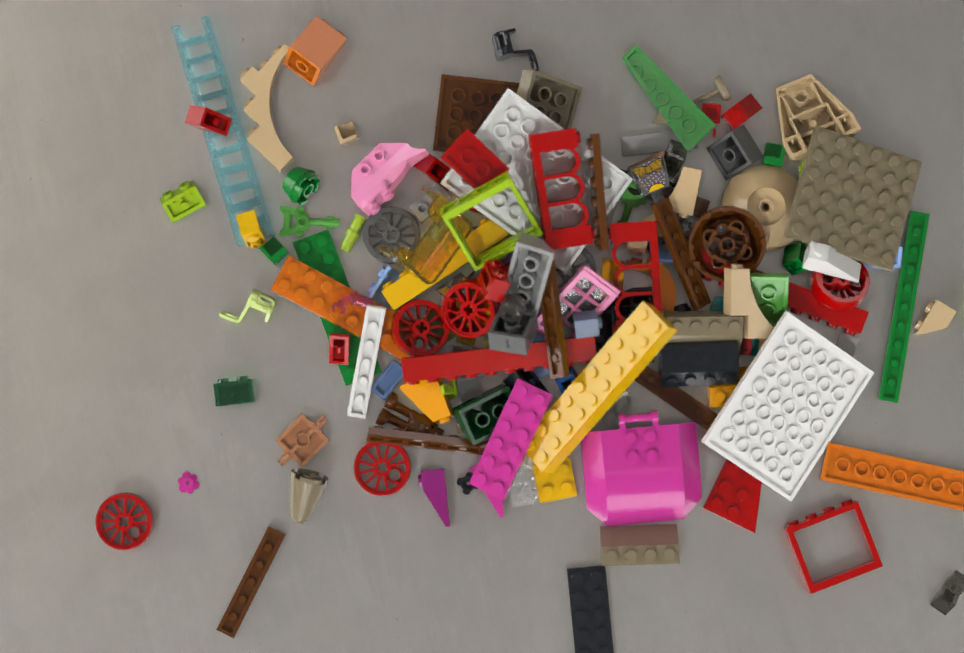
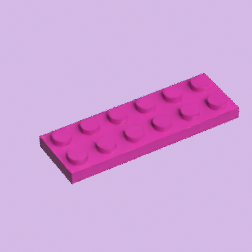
M517 378L469 484L501 500L506 499L551 402L552 394Z

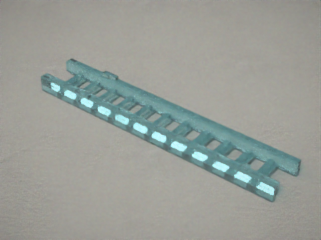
M205 16L201 20L206 35L194 36L184 41L180 25L172 26V30L195 106L204 107L203 101L224 95L228 108L216 112L223 115L230 114L233 126L229 128L228 133L235 132L239 144L217 150L214 138L222 135L203 130V134L238 247L246 244L241 236L236 218V212L257 206L260 214L258 220L260 225L263 224L266 237H274L275 234L209 16ZM208 41L211 53L192 59L189 58L186 47ZM211 59L214 60L217 71L195 77L192 65ZM219 77L222 89L201 96L197 83ZM241 150L244 162L222 168L220 156ZM247 170L249 180L230 186L227 185L226 175ZM252 188L255 198L233 204L230 194Z

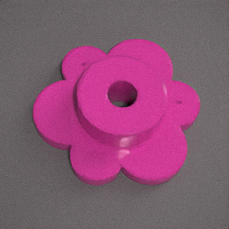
M184 472L182 478L178 479L181 492L187 491V493L192 494L200 486V483L197 481V475H191L190 472Z

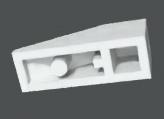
M811 241L805 250L802 268L858 283L861 264L838 253L835 248L829 245Z

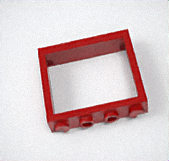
M852 499L843 501L840 507H827L823 509L824 513L816 515V512L805 516L806 520L801 522L798 519L787 523L788 527L784 528L810 594L883 567L858 501H852ZM854 509L873 560L813 583L794 532Z

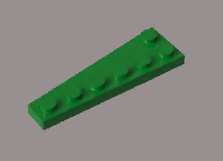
M636 44L622 57L688 152L716 127Z

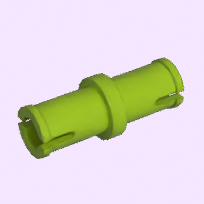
M355 213L349 229L346 228L345 232L347 233L339 246L340 249L351 252L356 238L360 237L359 232L367 218Z

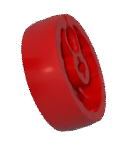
M855 260L861 264L860 285L853 284L855 282L813 271L810 285L815 298L827 308L837 311L850 310L859 305L865 298L870 285L868 271L862 262ZM823 278L828 279V283H826L823 280Z
M467 279L453 285L445 294L442 302V315L445 323L455 334L465 338H477L488 333L500 306L498 301L487 298L481 301L478 299L481 289L477 279ZM463 287L466 290V297L461 290ZM471 288L476 289V292H475L473 298H472ZM456 300L461 302V309L457 308ZM487 300L490 307H483L482 303ZM490 311V317L481 312ZM463 316V321L460 323L458 319ZM480 318L487 322L486 326L483 325ZM474 322L476 323L479 329H475Z
M417 299L407 302L397 310L392 319V338L396 346L409 356L435 354L445 345L449 336L450 328L444 321L442 308L429 300ZM420 306L427 308L423 319L420 316ZM411 307H416L417 320L409 311ZM432 310L436 313V316L427 321L426 318L429 311ZM406 312L413 323L402 319V314ZM435 319H440L441 325L430 326V323ZM399 321L410 326V328L399 329ZM420 324H422V328H425L421 333H419V329H416ZM442 329V334L439 336L430 332V330ZM399 332H411L404 339H401ZM427 335L438 339L439 342L433 345ZM409 338H410V340H409V346H410V347H408V346L404 343V341H406V340L409 339ZM414 338H420L423 341L421 348L414 345ZM428 343L431 349L426 351L425 347Z
M368 442L358 451L355 457L354 475L360 487L369 494L381 497L390 496L400 491L408 482L411 474V460L407 451L401 445ZM379 445H387L383 459L381 458ZM392 446L397 449V452L387 460L389 448ZM376 447L378 460L368 451L369 448ZM367 453L375 463L361 460L363 454ZM400 453L404 461L391 464L390 462ZM385 462L388 470L379 472L377 465ZM360 463L373 466V469L360 471L359 466ZM405 464V472L396 466ZM396 469L400 472L398 480L390 478L389 473L391 470ZM374 471V474L364 482L361 474ZM378 475L375 489L368 486V483ZM381 477L384 479L385 491L378 490ZM387 480L390 483L396 484L397 486H395L392 489H389Z
M128 492L114 494L100 505L95 519L96 530L101 540L109 547L122 551L132 550L141 546L149 539L154 528V514L148 502L139 495ZM118 499H124L123 512L117 503ZM128 499L135 501V504L128 513ZM112 502L114 503L118 515L110 509H108V506ZM139 504L144 510L133 516L132 513ZM105 511L114 516L115 519H104ZM144 513L146 514L147 522L135 521L134 518ZM128 517L129 520L127 523L129 525H122L121 523L123 520L121 518ZM103 522H114L115 525L104 529ZM139 524L147 525L145 532ZM117 527L116 532L110 538L106 532ZM132 527L139 529V536L137 538L130 535ZM120 530L122 531L121 544L114 540ZM125 535L132 541V544L125 543Z

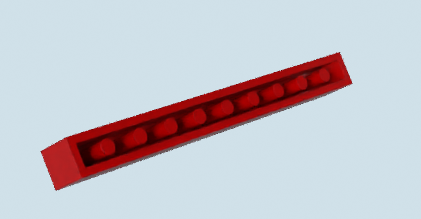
M701 249V257L704 264L716 273L724 274V268H731V264H741L738 262L729 263L721 269H716L712 266L706 251ZM756 269V270H755L754 272H752V273H765V272H762V271H759V270ZM699 271L703 280L711 282V278ZM719 281L718 285L724 287V282ZM791 282L788 284L787 308L791 309V313L799 316L802 313L809 315L808 319L819 323L822 320L827 322L826 326L837 329V327L845 329L844 333L852 336L861 334L869 314L868 311L857 307L846 311L832 310L822 305L815 298L812 290Z
M595 337L565 338L568 366H573L574 362L581 361L582 364H589L597 355ZM546 340L532 342L527 355L490 350L489 347L401 358L403 380L408 382V385L420 384V380H427L428 383L439 382V378L445 377L447 380H457L458 376L466 375V378L478 377V373H485V376L497 375V371L503 370L505 373H515L516 369L524 368V371L535 370L536 366H543V369H549Z

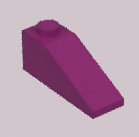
M445 469L422 470L421 475H418L419 486H423V491L445 526L449 527Z

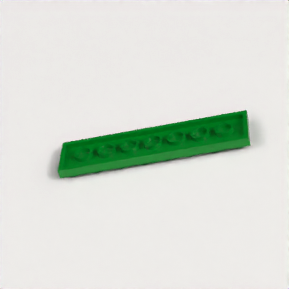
M329 229L292 242L300 262L350 288ZM320 317L328 340L330 333L351 335L348 365L338 364L345 385H350L353 383L361 338ZM378 360L376 361L374 375L382 373Z

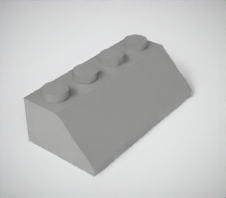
M523 232L519 236L508 272L510 285L502 302H500L501 307L537 312L538 315L555 253L541 238ZM522 299H524V309L522 307L523 305L521 304Z

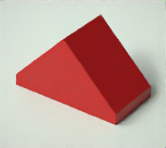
M330 333L329 364L348 365L351 335Z

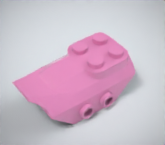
M379 143L352 170L351 197L357 206L368 216L377 214L381 209L380 206L385 201L388 202L394 197L395 188L406 176L409 169L429 155L425 148H412L408 143Z

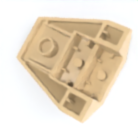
M811 74L776 88L782 144L791 160L805 161L812 132L816 125L852 138L861 131L853 113Z

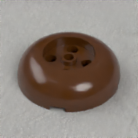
M720 206L705 212L693 225L689 235V253L694 265L702 274L713 280L724 282V274L716 273L704 264L701 257V249L706 251L712 266L716 269H721L729 263L738 262L745 265L743 268L750 269V273H752L764 258L766 237L762 225L753 214L736 206ZM720 226H726V230L724 232H720L718 228ZM736 234H743V239L737 240L735 238ZM730 239L728 243L723 242L724 240ZM712 242H716L718 244V246L715 249H711L709 247V245H711ZM732 250L735 252L734 255L727 256V252Z

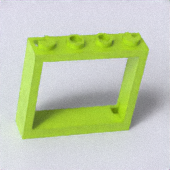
M508 171L440 208L442 218L475 271L482 268L488 259L501 260L508 253L514 251L516 242L522 232L536 237L543 235L539 222ZM510 187L532 226L475 256L453 217Z

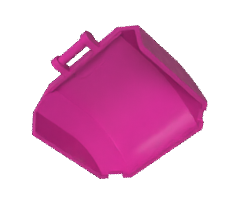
M653 410L651 413L631 415L621 413L618 414L619 429L589 432L583 438L580 444L586 508L605 525L618 526L682 520L686 518L700 501L702 495L696 422L659 425L657 410ZM652 420V426L626 429L625 423Z

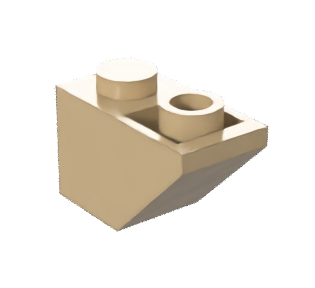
M938 300L929 302L924 309L926 314L923 319L919 318L914 326L916 328L914 334L920 335L947 328L956 311Z

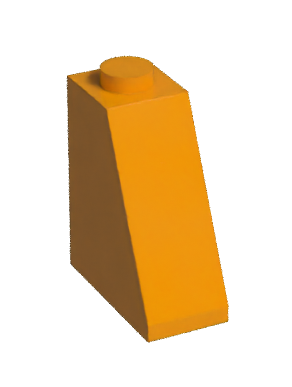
M439 378V382L428 383L427 380H420V384L408 385L406 383L400 386V389L432 422L440 423V425L450 422V418L454 416L448 395H442L440 386L443 385L441 378Z

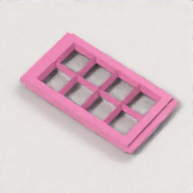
M586 264L559 291L565 338L576 337L573 313L596 310L597 317H599L620 293L618 288ZM541 310L537 315V332L545 337Z

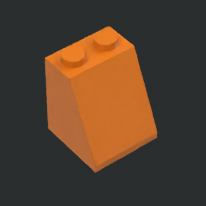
M316 16L291 44L283 64L314 87L342 50L347 38L344 37L343 33L332 28L327 21Z

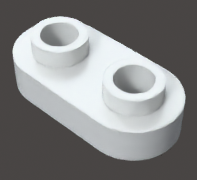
M624 392L604 414V422L611 426L619 424L618 414L624 413L627 415L635 404L633 395L629 392ZM623 398L628 399L627 405L621 403ZM611 412L616 414L613 420L609 418V413Z

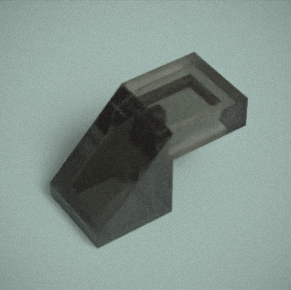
M672 139L664 154V161L670 187L674 188L677 184L680 168L686 160L687 150L682 143Z
M955 570L945 580L930 602V605L946 615L956 605L959 596L964 592V575Z

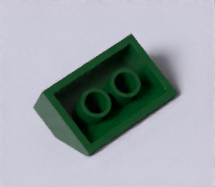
M500 384L484 392L482 396L472 398L452 408L459 427L473 446L491 437L511 394L508 385Z

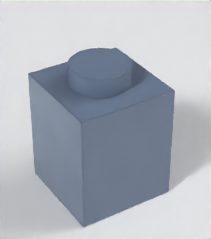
M596 310L573 313L576 339L599 336L602 320L601 317H597Z

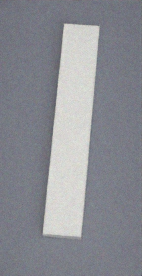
M371 304L366 306L347 416L366 419L386 307Z

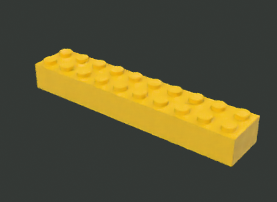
M642 301L546 412L526 453L541 471L552 474L678 331L654 305Z

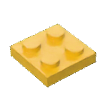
M566 458L553 474L543 472L537 465H532L540 503L578 496L570 458Z

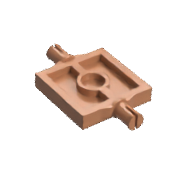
M302 413L276 440L285 453L277 462L280 463L285 458L280 464L283 467L289 459H292L303 468L330 441L321 430V427L328 419L322 414L316 422H313Z

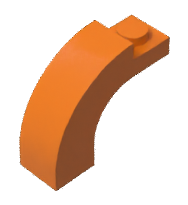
M632 257L631 260H626L625 265H640L643 260ZM648 257L645 264H651V258ZM659 263L662 310L673 311L676 302L675 283L670 272ZM652 268L631 269L647 274L652 278Z

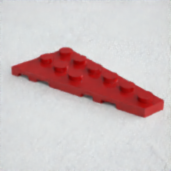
M726 459L703 508L755 533L762 482Z

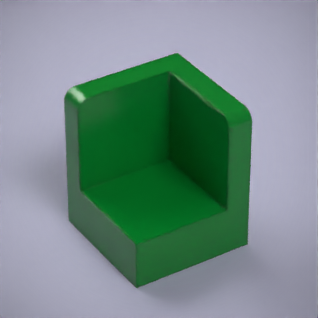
M767 142L761 165L765 164L781 168L786 151L783 144L778 145Z
M272 237L265 245L259 247L275 266L290 253L275 237Z
M802 242L785 247L782 264L791 275L808 271L802 268L804 253L807 249Z

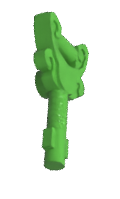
M632 181L620 197L622 198V203L626 206L621 220H618L617 223H627L632 208H637L640 204L645 205L647 203L645 196L642 197L640 193L633 194L628 190L629 187L637 189Z
M280 206V211L284 215V226L280 230L279 236H289L295 233L296 236L302 237L304 231L309 229V226H326L329 229H334V226H340V219H335V217L327 216V219L309 218L308 213L301 206L297 207L296 210L287 206ZM291 215H294L296 218L294 228H291Z

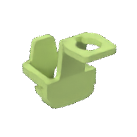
M253 289L240 317L223 310L219 316L239 323L244 318L249 307L267 313L264 321L268 322L274 310L276 300ZM261 297L272 301V303L270 304L266 301H263Z

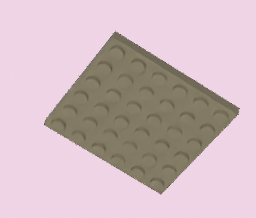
M817 125L814 126L783 236L806 244L814 241L835 248L838 253L851 259L889 272L892 271L922 162Z

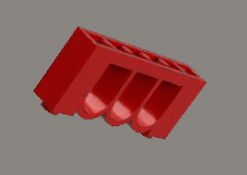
M568 128L527 135L544 242L552 250L593 244V239L596 237L594 227L587 223L589 217L588 209L582 202L578 201L584 194L585 186L583 180L574 174L580 166L579 153L574 149L579 147L578 143H581L580 132L576 131V128ZM567 150L573 155L574 164L569 171L544 176L540 153ZM562 177H572L576 180L578 191L573 198L548 202L545 180ZM576 204L581 208L582 218L578 224L552 229L549 207Z
M657 221L610 223V228H607L608 240L611 239L612 244L616 243L612 249L613 261L620 267L614 275L613 282L614 286L622 294L615 304L616 315L620 320H616V324L612 325L613 335L627 320L621 315L619 310L620 303L627 297L653 295L654 306L662 314ZM650 241L651 264L623 265L618 261L616 253L620 245L630 242ZM652 268L653 291L625 292L619 287L618 277L623 271Z

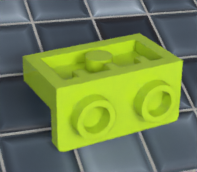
M193 180L183 182L179 185V188L165 192L160 198L161 204L172 223L206 205Z

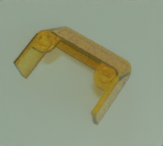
M423 187L421 190L433 200L428 207V216L433 220L431 226L413 251L403 247L395 253L380 246L379 250L396 265L420 281L430 285L437 281L460 249V246L440 212V208L450 202L440 193ZM461 213L453 217V220L466 240L472 231V223Z

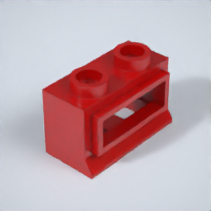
M488 259L487 263H484L480 275L477 276L483 297L502 302L510 285L504 264L496 259Z

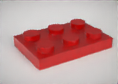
M468 129L441 156L473 189L509 170Z

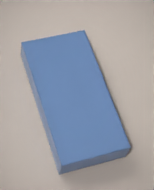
M393 359L372 385L371 390L384 401L403 379L402 365Z

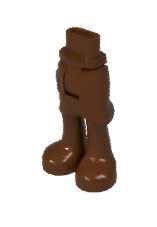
M393 391L387 398L384 407L409 418L408 422L382 408L375 424L380 426L389 423L401 428L403 431L409 432L417 430L425 434L439 433L443 435L445 431L437 427L438 424L432 422L426 414H420L398 401V395Z

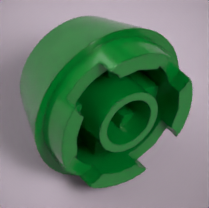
M294 167L284 178L282 188L291 202L304 205L308 202L307 198L310 194L317 192L320 180L317 179L314 170Z

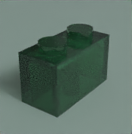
M248 376L237 377V381L230 382L229 378L217 379L218 383L213 384L216 407L256 402L253 379H248Z

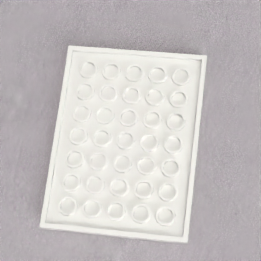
M507 88L475 136L509 168L508 172L541 226L527 135L564 128ZM581 141V143H578L579 147L574 148L580 156V166L574 174L583 180L585 186L584 194L578 201L587 207L589 212L587 223L594 227L593 216H596L595 208H592L591 203L594 189L590 187V177L593 176L592 169H589L588 158H591V151ZM567 150L540 153L544 176L569 171L574 164L573 155ZM601 156L607 216L633 178ZM452 168L440 183L458 197L474 190ZM572 177L545 180L548 202L573 198L578 191V184ZM510 187L474 206L476 210L513 236L532 226ZM576 204L549 207L552 229L574 226L582 218L581 208ZM586 245L553 250L555 252L553 257L555 266L567 273Z
M785 311L701 442L789 501H792L874 372Z

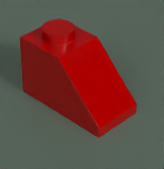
M749 94L722 114L721 118L732 131L759 112L762 107L753 95Z
M190 105L185 123L198 129L227 137L232 118L206 107Z
M429 154L413 166L426 177L449 191L440 183L450 168L438 158Z

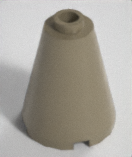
M298 468L297 472L294 469L291 470L290 517L293 519V522L304 524V522L309 521L328 483L329 478L327 476L319 477V472L309 469Z

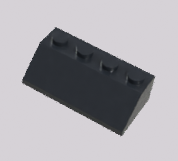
M738 340L666 343L660 350L658 372L661 387L738 384Z

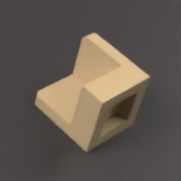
M352 121L339 127L337 125L334 126L341 146L359 140Z

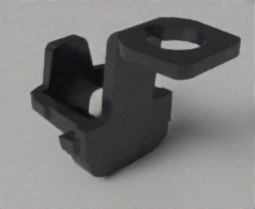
M515 28L496 32L492 36L497 61L509 59L510 57L529 56L531 69L539 71L537 58L533 50H513L510 35L516 32ZM497 37H498V40H499L500 49H499L498 44H497V40H496Z

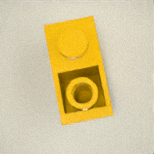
M255 210L236 215L241 236L248 249H256L266 243Z

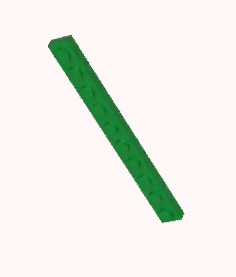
M909 212L878 400L898 403L930 216L927 213Z

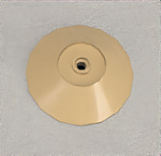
M765 164L747 167L732 177L723 191L720 206H736L753 214L762 225L765 233V252L778 250L794 240L783 235L798 181L793 175L780 167ZM768 204L769 209L763 210L762 205ZM736 234L735 236L737 240H741L744 237L743 234Z

